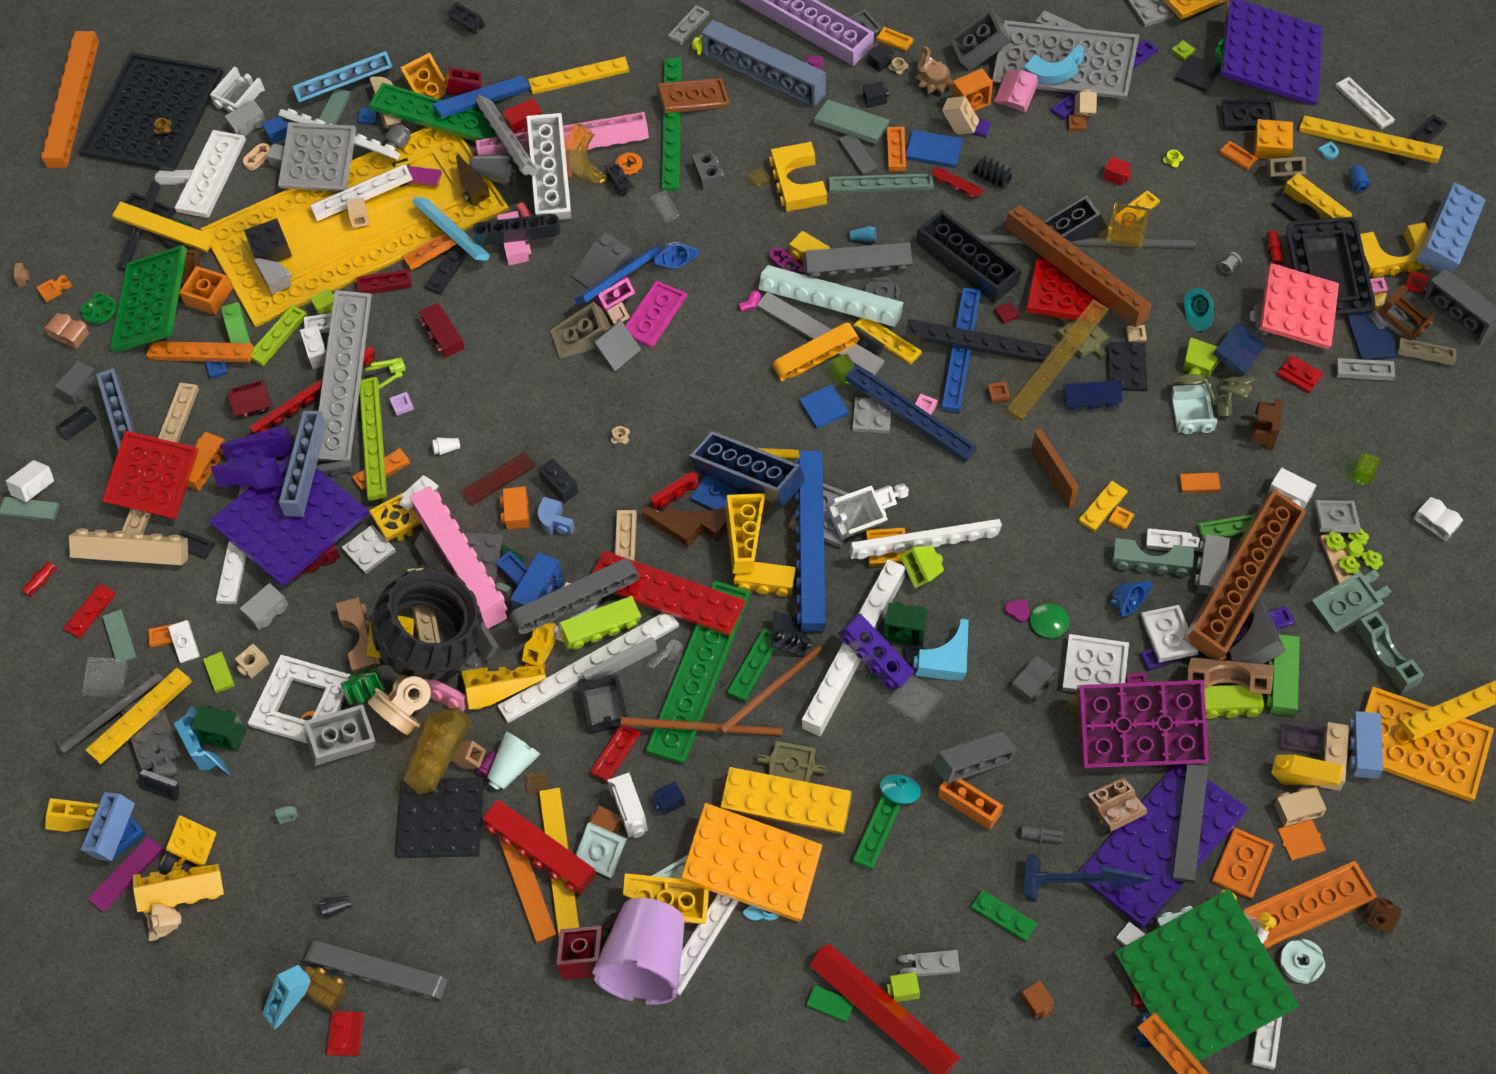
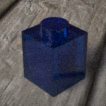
M675 781L653 792V805L657 812L661 810L664 816L686 805L685 797Z

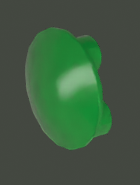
M98 292L80 307L82 317L90 324L104 323L115 314L116 302L112 297Z
M1046 603L1039 605L1033 610L1030 625L1038 635L1054 640L1066 633L1070 619L1062 607Z

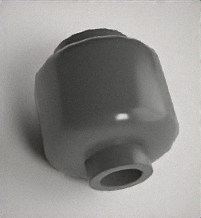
M394 124L385 135L388 140L387 144L395 147V149H403L411 139L410 130L402 124Z

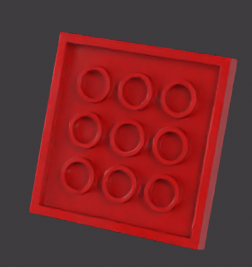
M1037 258L1027 312L1099 324L1102 302L1049 261Z
M125 431L102 501L107 504L176 520L199 449L185 444Z

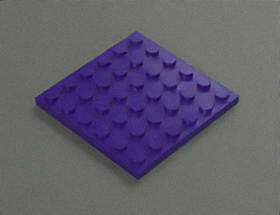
M1227 0L1221 76L1315 106L1318 103L1322 27L1243 0Z
M292 453L278 464L282 475L278 487L254 489L252 485L209 520L213 528L282 587L370 514L366 507L316 468L304 516H285L279 501Z

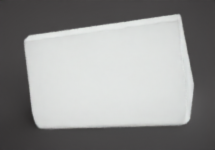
M159 170L155 175V180L159 185L187 184L193 170Z

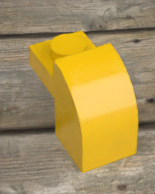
M549 622L533 630L532 638L525 643L522 661L534 666H541L545 663L555 644L554 632L556 624Z

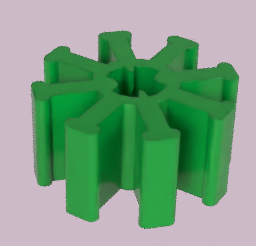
M372 668L370 671H367V669L361 670L359 675L355 676L352 674L348 677L347 681L340 683L349 705L358 702V704L363 703L367 697L372 698L376 693V688L382 691L385 689L376 668Z

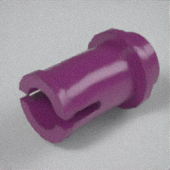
M490 751L480 765V768L477 769V773L482 777L486 778L496 757V752Z

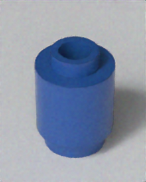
M1360 165L1350 168L1348 177L1352 190L1364 192L1370 186L1366 170Z

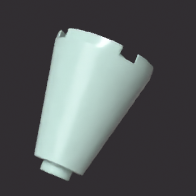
M506 731L487 778L490 780L488 784L497 790L500 787L505 789L538 758L540 753Z

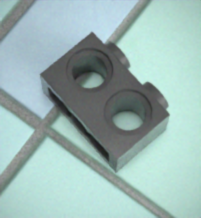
M712 150L693 154V167L702 189L706 190L723 185L722 179L725 176L723 169H719L717 155L714 156Z

